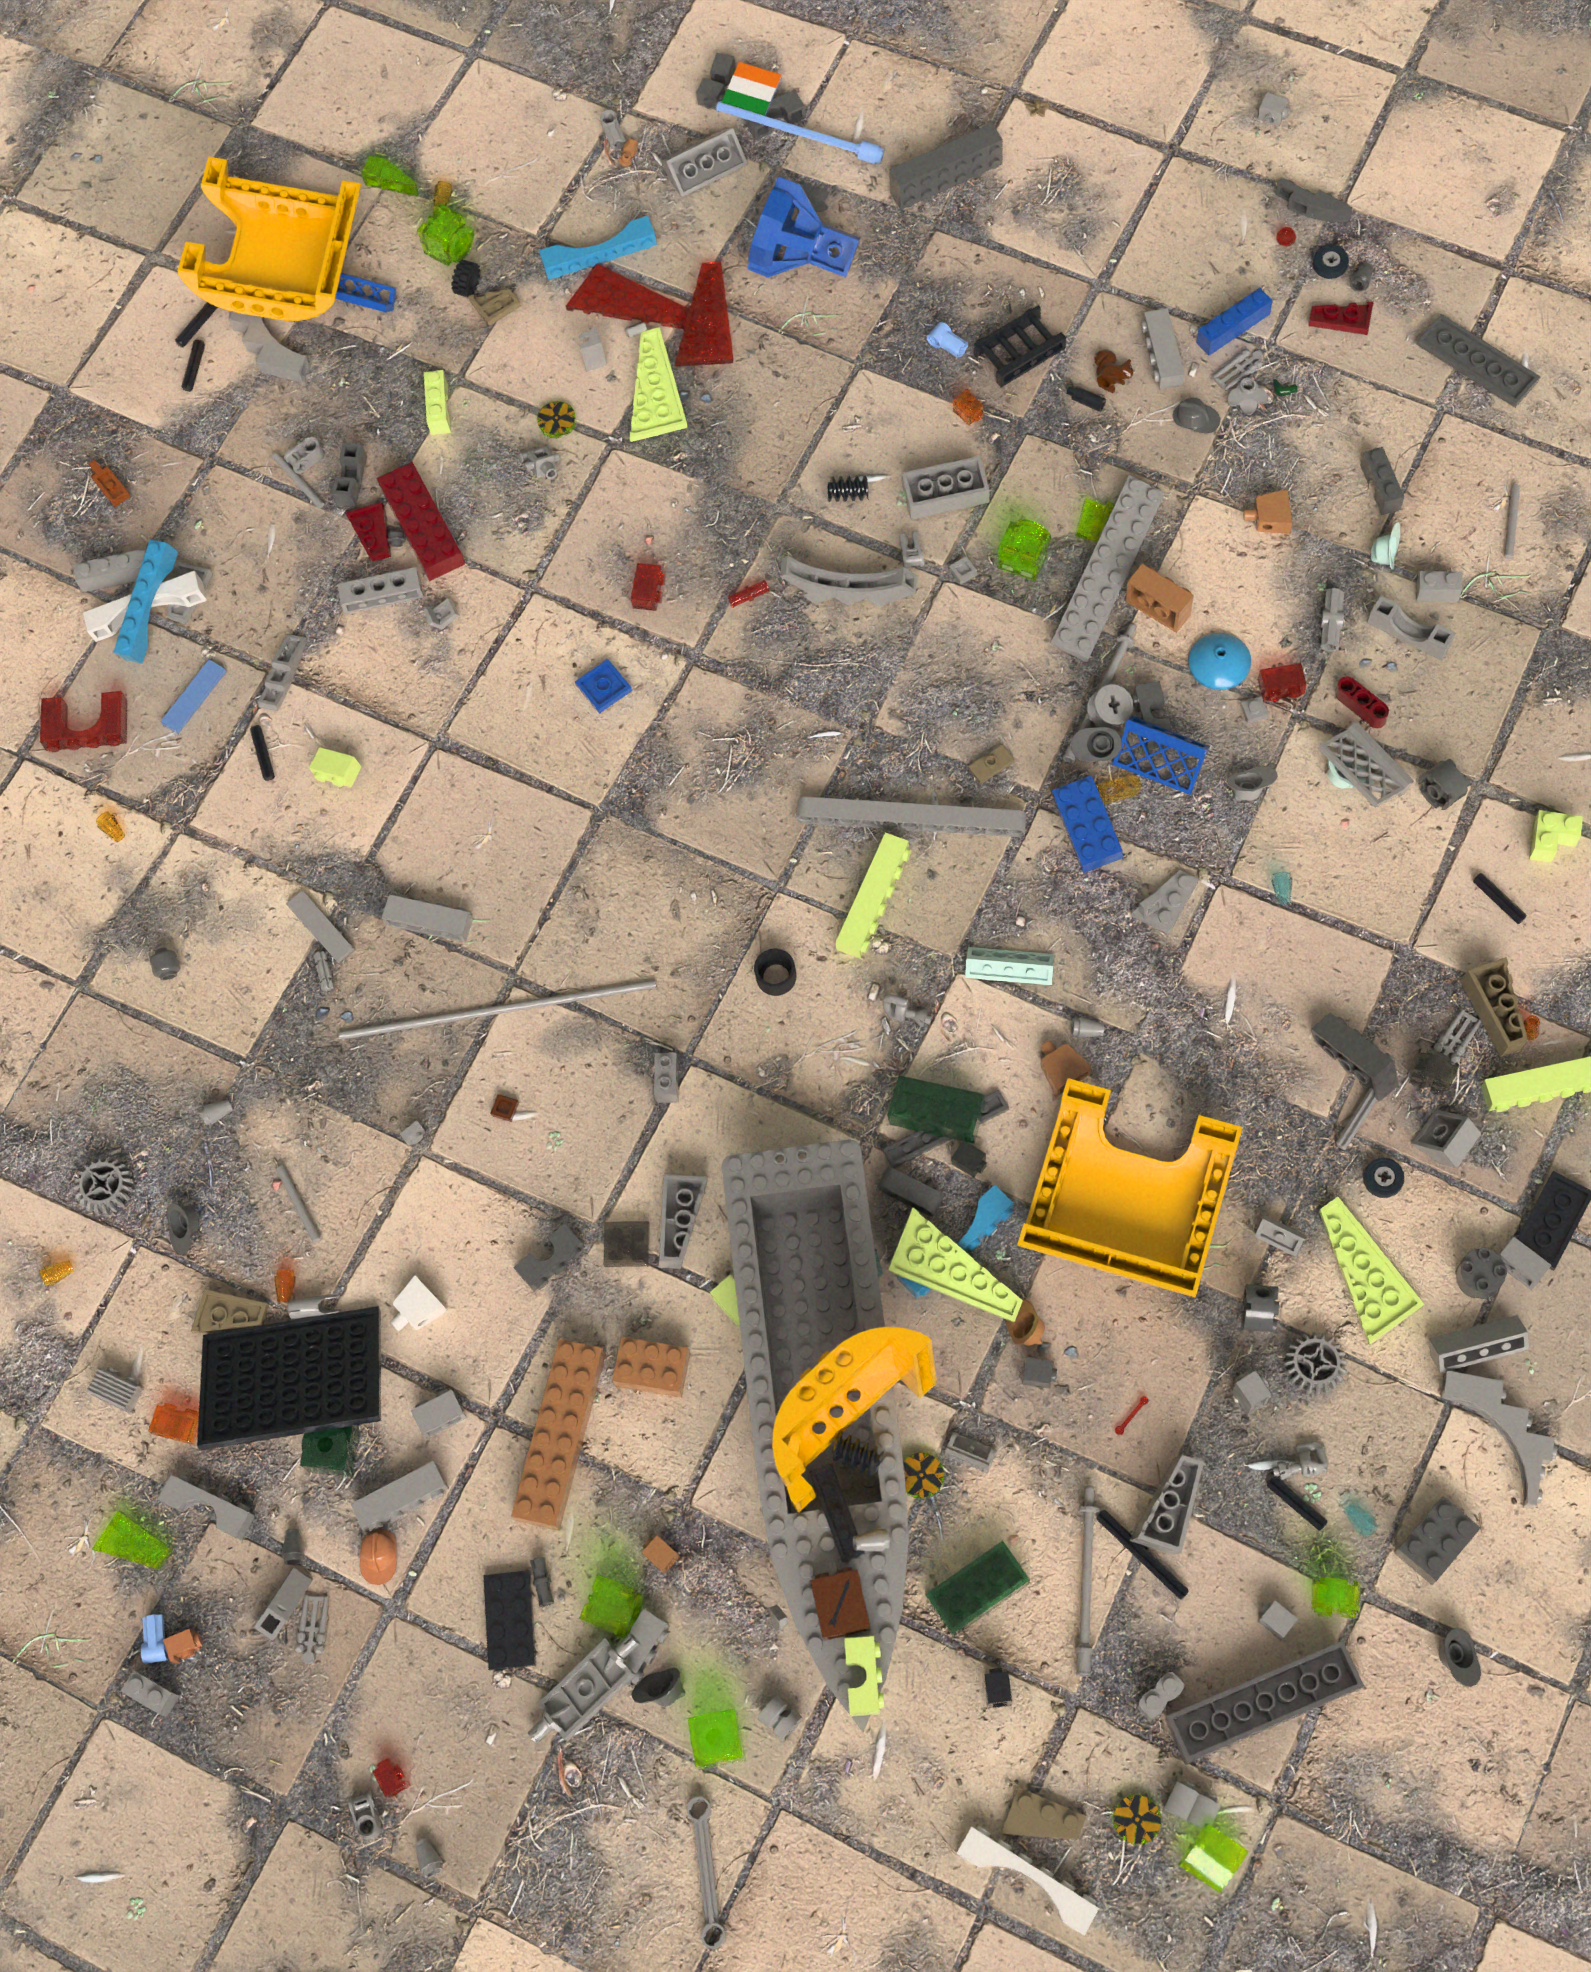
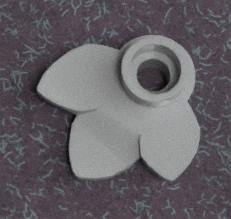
M1252 378L1241 380L1238 387L1231 390L1228 396V405H1239L1241 411L1247 415H1251L1256 411L1258 403L1265 404L1268 402L1266 391L1259 388Z

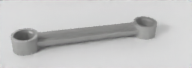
M694 1797L687 1805V1814L694 1822L705 1919L701 1940L706 1947L718 1949L724 1945L727 1934L724 1927L720 1925L708 1826L712 1806L707 1799ZM698 1800L705 1802L708 1806L704 1815L700 1816V1819L695 1818L691 1813L692 1805L698 1802ZM712 1926L720 1928L723 1933L720 1935L719 1941L714 1943V1945H710L706 1941V1933Z

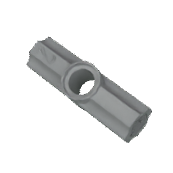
M1338 588L1326 590L1325 605L1322 611L1320 626L1322 628L1320 648L1327 652L1338 650L1340 645V631L1342 630L1344 612H1342L1344 592Z

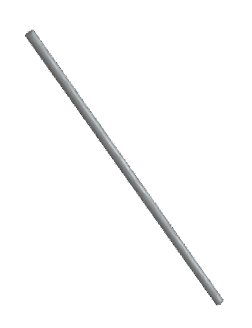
M650 980L340 1031L339 1038L344 1040L656 988V981Z

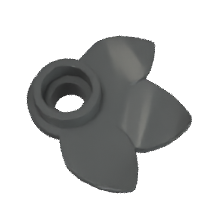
M810 184L802 185L816 212L828 209L827 205L823 202L829 193L826 189L821 187L813 189Z

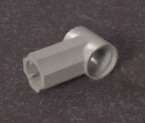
M605 110L600 115L602 131L606 135L611 150L618 151L623 149L626 140L617 121L616 113L612 110Z

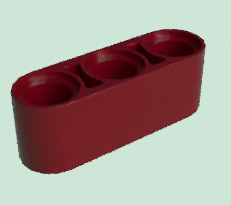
M1349 676L1342 677L1337 684L1336 698L1371 727H1383L1389 715L1388 706L1354 678ZM1342 688H1348L1350 691H1344ZM1358 701H1364L1366 704H1361ZM1374 714H1380L1382 717H1377Z

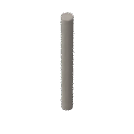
M278 452L274 453L272 458L315 506L321 509L324 506L322 500L293 471L292 467Z
M1513 484L1511 490L1505 549L1506 559H1512L1514 554L1520 485Z
M284 1165L278 1166L276 1171L312 1242H318L321 1238Z

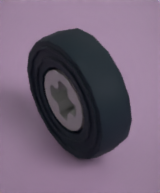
M1325 245L1319 248L1313 259V267L1316 273L1327 279H1335L1342 276L1346 272L1349 263L1347 252L1337 245ZM1332 259L1333 264H1330L1328 260Z
M1378 1158L1367 1165L1363 1174V1182L1366 1189L1372 1195L1379 1198H1389L1396 1195L1402 1189L1404 1172L1396 1161L1390 1158ZM1382 1173H1386V1176L1390 1178L1385 1183L1381 1182L1382 1179L1378 1177Z

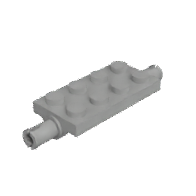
M628 1633L616 1647L610 1639L604 1638L538 1703L543 1710L542 1719L528 1731L529 1736L533 1735L531 1739L538 1744L551 1730H557L564 1740H569L636 1675L626 1662L625 1657L640 1645L638 1640L635 1641L637 1638L633 1634Z

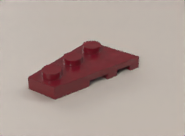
M1369 301L1366 305L1349 303L1348 306L1338 307L1336 304L1312 306L1308 326L1368 335L1374 301Z
M382 502L345 512L372 562L391 557L390 543L387 540L386 512Z

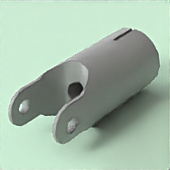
M329 1294L291 1299L288 1301V1310L291 1311L289 1316L291 1319L338 1313L341 1309H324L321 1301L336 1298L339 1295Z

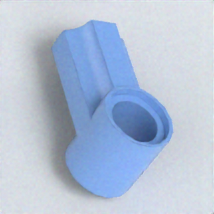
M939 322L926 337L927 341L934 348L939 349L941 347L957 358L961 357L968 347V342L952 333L951 328L944 322Z
M148 1615L143 1617L144 1643L141 1645L143 1663L148 1664L169 1660L163 1641L165 1639L164 1615Z

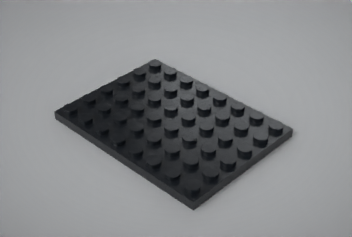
M379 1306L203 1335L197 1435L199 1451L381 1421V1311Z

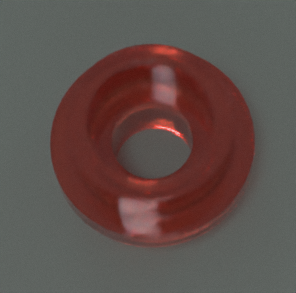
M1284 227L1278 231L1276 240L1282 246H1291L1296 240V234L1292 228Z

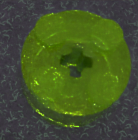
M1315 1578L1312 1579L1311 1609L1321 1617H1332V1613H1338L1343 1618H1356V1613H1360L1361 1583L1354 1581V1585L1347 1584V1579L1320 1578L1319 1583Z

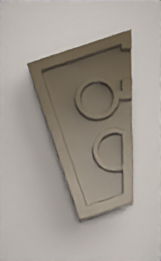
M1018 1787L1001 1834L1078 1840L1086 1815Z

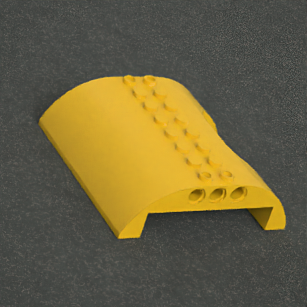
M208 156L201 181V189L208 199L234 222L237 230L230 257L226 263L221 265L206 261L205 245L185 241L178 267V275L181 280L203 300L219 308L236 313L276 320L299 321L316 317L327 311L335 302L361 183L342 180L339 195H330L229 177L228 160Z
M1068 1078L1061 1098V1108L1026 1223L1023 1224L1017 1246L1196 1298L1243 1127L1198 1115L1192 1141L1187 1152L1180 1159L1173 1162L1159 1161L1112 1146L1105 1138L1103 1130L1111 1090Z
M899 1327L870 1329L843 1341L833 1351H826L818 1359L819 1363L813 1369L808 1368L799 1377L801 1380L792 1388L781 1404L773 1429L775 1464L782 1482L787 1487L793 1506L798 1513L816 1497L813 1488L801 1474L816 1457L837 1439L840 1431L844 1432L900 1379L919 1399L937 1383L932 1342L927 1335ZM858 1392L861 1397L858 1401L852 1402L848 1400L849 1394ZM834 1408H841L843 1414L839 1418H834L831 1416V1411ZM817 1424L826 1426V1430L822 1434L814 1433L813 1429Z

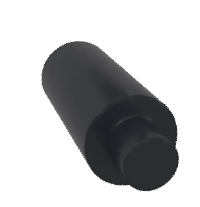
M1069 386L1066 394L1072 396L1071 400L1098 412H1101L1106 404V398L1081 387L1073 388Z

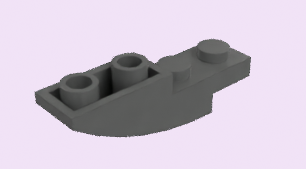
M1283 177L1277 183L1276 195L1289 202V210L1312 219L1327 222H1348L1350 220L1352 207L1346 202L1332 197L1329 193L1318 190L1314 195L1309 190L1303 189Z

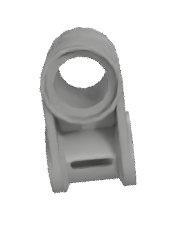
M308 437L294 448L289 449L285 453L284 459L293 466L295 473L302 474L323 458L324 451L315 437Z
M368 1790L367 1794L355 1798L353 1796L348 1797L349 1809L353 1816L357 1834L369 1840L377 1838L381 1833L382 1825L373 1790ZM372 1821L373 1830L365 1834V1824Z

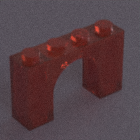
M122 691L101 693L100 717L95 725L84 731L68 729V705L62 697L41 699L40 743L46 751L58 752L65 749L78 750L79 748H98L106 745L118 746L127 743V699Z

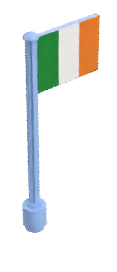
M739 62L723 100L719 101L716 105L717 112L721 111L855 152V155H858L857 159L861 161L880 164L883 158L884 149L880 148V145L864 140L861 144H855L766 117L765 115L782 78L781 74Z

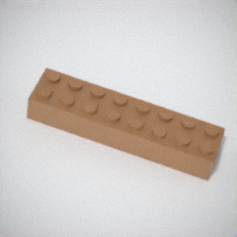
M563 1339L558 1340L511 1514L515 1521L560 1531L606 1356L603 1348Z

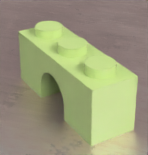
M444 371L424 372L426 418L431 435L451 433L450 416L446 400H449L448 384Z
M874 1636L844 1638L847 1666H860L867 1673L866 1681L862 1686L848 1688L850 1716L880 1714V1708H884L883 1692H878V1683L882 1682L881 1667L877 1668L876 1658L881 1657L880 1643H875Z

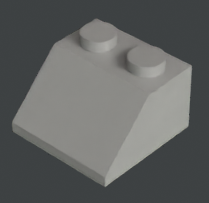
M1436 1109L1411 1144L1438 1163L1458 1168L1481 1133L1468 1117Z

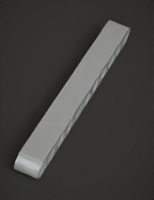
M800 797L797 803L796 820L805 824L1022 837L1025 835L1027 814L1021 810Z

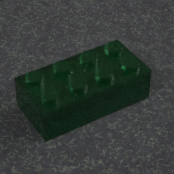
M899 1075L887 1114L889 1125L923 1131L924 1133L954 1140H964L975 1144L986 1104L985 1096L982 1093Z
M1001 1541L925 1594V1597L953 1638L1028 1586L1030 1579L1004 1541Z

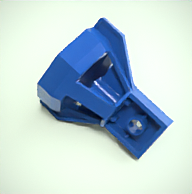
M779 176L762 211L752 240L747 269L765 277H771L805 264H812L846 278L860 237L824 224L801 184ZM795 205L800 209L796 221L792 220ZM781 246H787L783 259H776ZM834 246L838 247L840 253L834 255L831 248H834Z

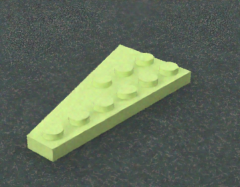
M660 327L641 332L630 442L688 428Z
M1337 1197L1322 1207L1319 1213L1367 1342L1370 1345L1422 1308L1424 1303L1340 1198Z
M911 1209L887 1271L1015 1322L1023 1300L1003 1283H1000L988 1270L974 1261L969 1254L940 1232L929 1220L927 1221L916 1209Z

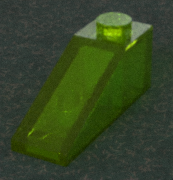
M368 156L361 173L365 186L418 197L419 192L414 180L387 159Z

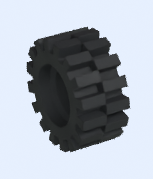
M464 259L459 261L456 269H454V276L452 275L453 281L451 285L453 293L467 298L470 295H474V291L477 290L476 286L479 285L478 279H480V266L477 263Z

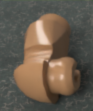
M628 139L623 145L621 158L618 159L622 167L627 168L631 166L632 163L630 161L638 150V143L633 139Z

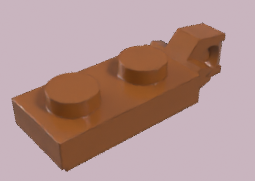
M95 460L88 464L94 472L91 478L114 508L131 497L108 466L101 468Z

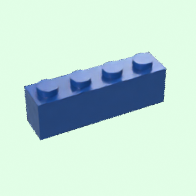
M1258 288L1199 328L1196 343L1210 356L1269 316L1273 300L1261 288Z

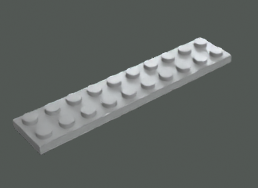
M1131 475L1127 477L1050 642L1051 645L1085 662L1089 660L1162 501L1164 492Z

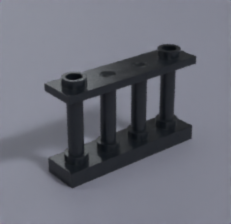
M1039 305L1033 309H1028L1023 315L974 343V356L977 358L984 353L996 367V383L1000 387L1005 386L1066 348L1065 335L1062 332L1052 335L1040 321L1041 307ZM1033 324L1046 341L1036 345L1023 329ZM1017 334L1030 351L1020 355L1007 339ZM1001 344L1014 361L1004 365L991 349Z

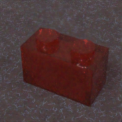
M637 563L631 593L633 609L657 611L658 603L661 604L662 602L661 586H664L666 581V574L662 572L661 565Z
M1301 663L1260 669L1258 682L1263 701L1269 700L1273 702L1281 698H1297L1305 694L1307 684Z

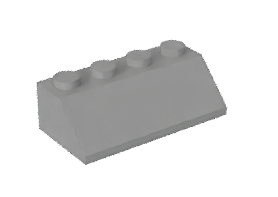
M728 127L661 160L669 180L680 197L748 165L734 129Z

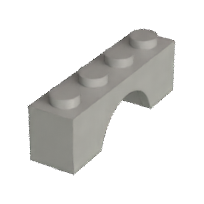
M1380 596L1368 620V624L1441 661L1450 649L1456 634L1439 624L1425 626L1414 622L1403 613L1399 604L1383 596Z
M179 1474L178 1478L173 1475L169 1476L157 1500L180 1512H185L196 1504H209L216 1513V1528L240 1541L243 1540L255 1517L249 1513L251 1508L239 1502L235 1506L229 1503L231 1500L229 1497L218 1493L216 1497L210 1494V1488L200 1483L196 1487L190 1484L191 1479Z

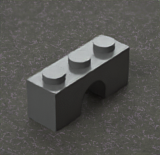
M793 90L772 99L765 116L773 119L783 118L787 123L794 124L806 118L805 105L797 92ZM745 119V124L755 141L772 133V127Z
M343 442L339 457L341 477L335 476L331 494L337 506L356 508L367 455L362 444Z
M1380 447L1363 452L1360 466L1367 482L1373 480L1375 486L1374 499L1381 515L1401 510L1404 495L1384 448Z
M1160 681L1135 685L1134 694H1131L1133 706H1137L1138 712H1136V717L1172 731L1169 718L1157 719L1151 715V712L1163 709L1164 696ZM1155 741L1146 742L1148 750L1159 748Z
M565 1224L548 1237L550 1244L554 1247V1253L551 1258L540 1261L529 1253L513 1267L533 1292L544 1288L548 1284L549 1278L554 1274H560L571 1259L575 1260L582 1254L584 1249L582 1242Z

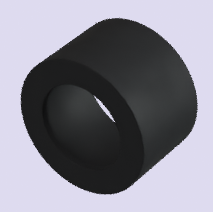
M777 948L768 949L762 952L755 961L754 972L756 981L764 993L772 996L783 995L789 992L795 985L797 978L795 963L788 952ZM772 965H781L787 969L789 976L780 983L772 984L764 981V972Z

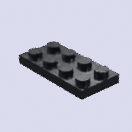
M1555 1171L1551 1173L1517 1239L1550 1263L1551 1267L1549 1269L1554 1271L1591 1201V1190Z
M531 1571L483 1575L488 1670L536 1666Z

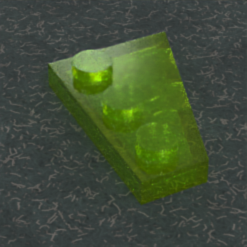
M122 1511L116 1512L91 1549L154 1569H161L173 1551L172 1548Z

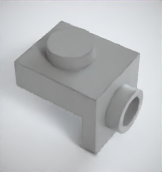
M449 598L434 609L428 607L423 609L427 623L441 630L460 616L453 600Z

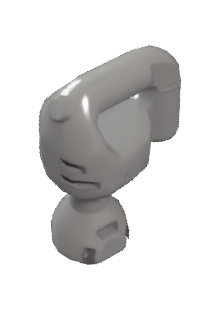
M887 994L883 998V1009L889 1018L904 1022L905 1018L908 1017L914 1019L921 1027H924L925 1024L930 1025L932 1016L928 1015V1010L909 1009L908 999L897 995Z
M1317 1441L1296 1445L1299 1463L1277 1462L1278 1467H1273L1274 1476H1280L1281 1480L1287 1479L1291 1474L1302 1472L1303 1477H1313L1327 1471L1328 1460L1323 1445ZM1312 1451H1316L1318 1463L1311 1460Z

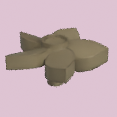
M1037 98L1034 104H1026V107L1031 109L1030 117L1036 114L1045 117V110L1049 108V104L1041 103Z

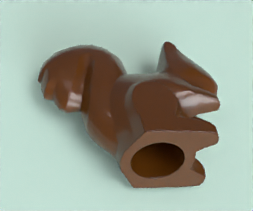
M1101 350L1096 353L1094 360L1095 364L1098 365L1096 370L1097 382L1102 389L1114 393V384L1125 385L1123 379L1133 377L1130 359L1120 366L1115 364L1117 359L1114 352Z

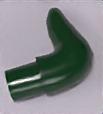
M1273 380L1274 392L1278 396H1287L1298 391L1296 384L1281 386L1278 380Z

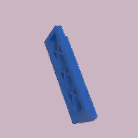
M341 272L335 299L381 312L393 311L396 287ZM352 280L356 288L353 291H349L344 284L346 281ZM370 285L374 293L370 296L366 295L362 290L363 286ZM383 289L390 291L389 301L383 300L379 292Z

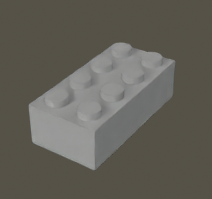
M980 456L902 473V487L911 520L989 503L990 490Z

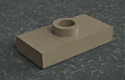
M1002 744L969 765L968 770L981 785L1012 765L1015 759Z

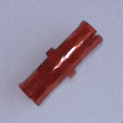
M763 580L753 586H745L743 590L727 597L730 605L734 608L744 602H752L754 598L770 592L766 581Z

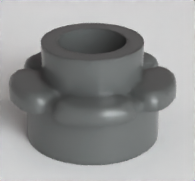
M403 532L388 533L387 540L391 547H401L406 542Z

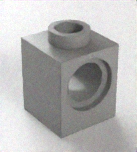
M1274 1601L1272 1605L1266 1603L1258 1613L1262 1616L1258 1622L1280 1640L1285 1637L1298 1620L1277 1601Z

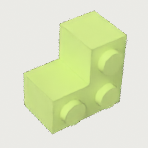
M1539 810L1534 820L1530 859L1551 863L1557 853V844L1575 847L1581 837L1583 817Z

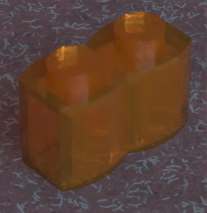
M164 1403V1406L157 1405L148 1432L163 1438L195 1445L198 1435L199 1412L188 1408L185 1409V1412L178 1411L177 1406L169 1403Z

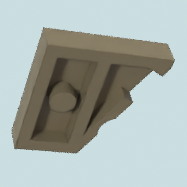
M510 289L500 290L499 292L485 293L486 296L481 297L468 296L469 302L489 326L521 307L520 301Z

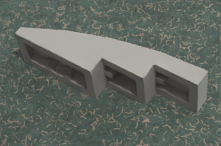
M287 634L271 662L273 668L265 680L266 688L258 700L260 708L278 712L294 679L306 645V638Z

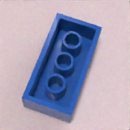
M1092 775L1052 790L1054 803L1083 873L1123 859L1122 848Z

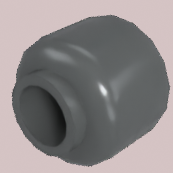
M166 947L155 950V954L149 960L154 976L161 980L175 978L180 970L176 952L167 950Z

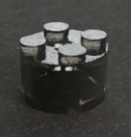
M1422 1048L1417 1049L1407 1072V1076L1410 1078L1409 1083L1417 1087L1425 1085L1431 1088L1430 1091L1432 1093L1442 1096L1444 1092L1450 1090L1459 1069V1064L1456 1062L1454 1066L1450 1063V1057L1439 1052L1427 1049L1426 1053L1421 1052Z

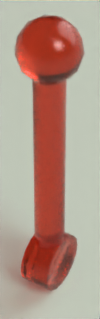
M1146 1396L1140 1398V1403L1122 1425L1115 1428L1117 1435H1122L1124 1428L1142 1406L1148 1404L1149 1400Z

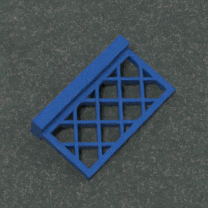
M1131 716L1125 724V730L1121 738V750L1114 758L1112 765L1191 795L1210 746ZM1129 732L1137 734L1140 742L1130 746L1127 740ZM1152 740L1157 742L1160 750L1150 754L1145 743ZM1142 745L1147 756L1136 759L1132 749ZM1170 748L1176 749L1179 758L1169 761L1165 750ZM1129 751L1133 762L1128 764L1119 761L1121 753ZM1162 753L1166 763L1156 767L1151 756ZM1189 756L1199 758L1197 766L1189 769L1184 759ZM1148 758L1153 769L1146 772L1141 770L1138 762ZM1181 760L1186 771L1176 775L1171 764ZM1168 766L1172 777L1163 779L1158 770ZM1188 774L1191 781L1189 788L1181 786L1178 777Z

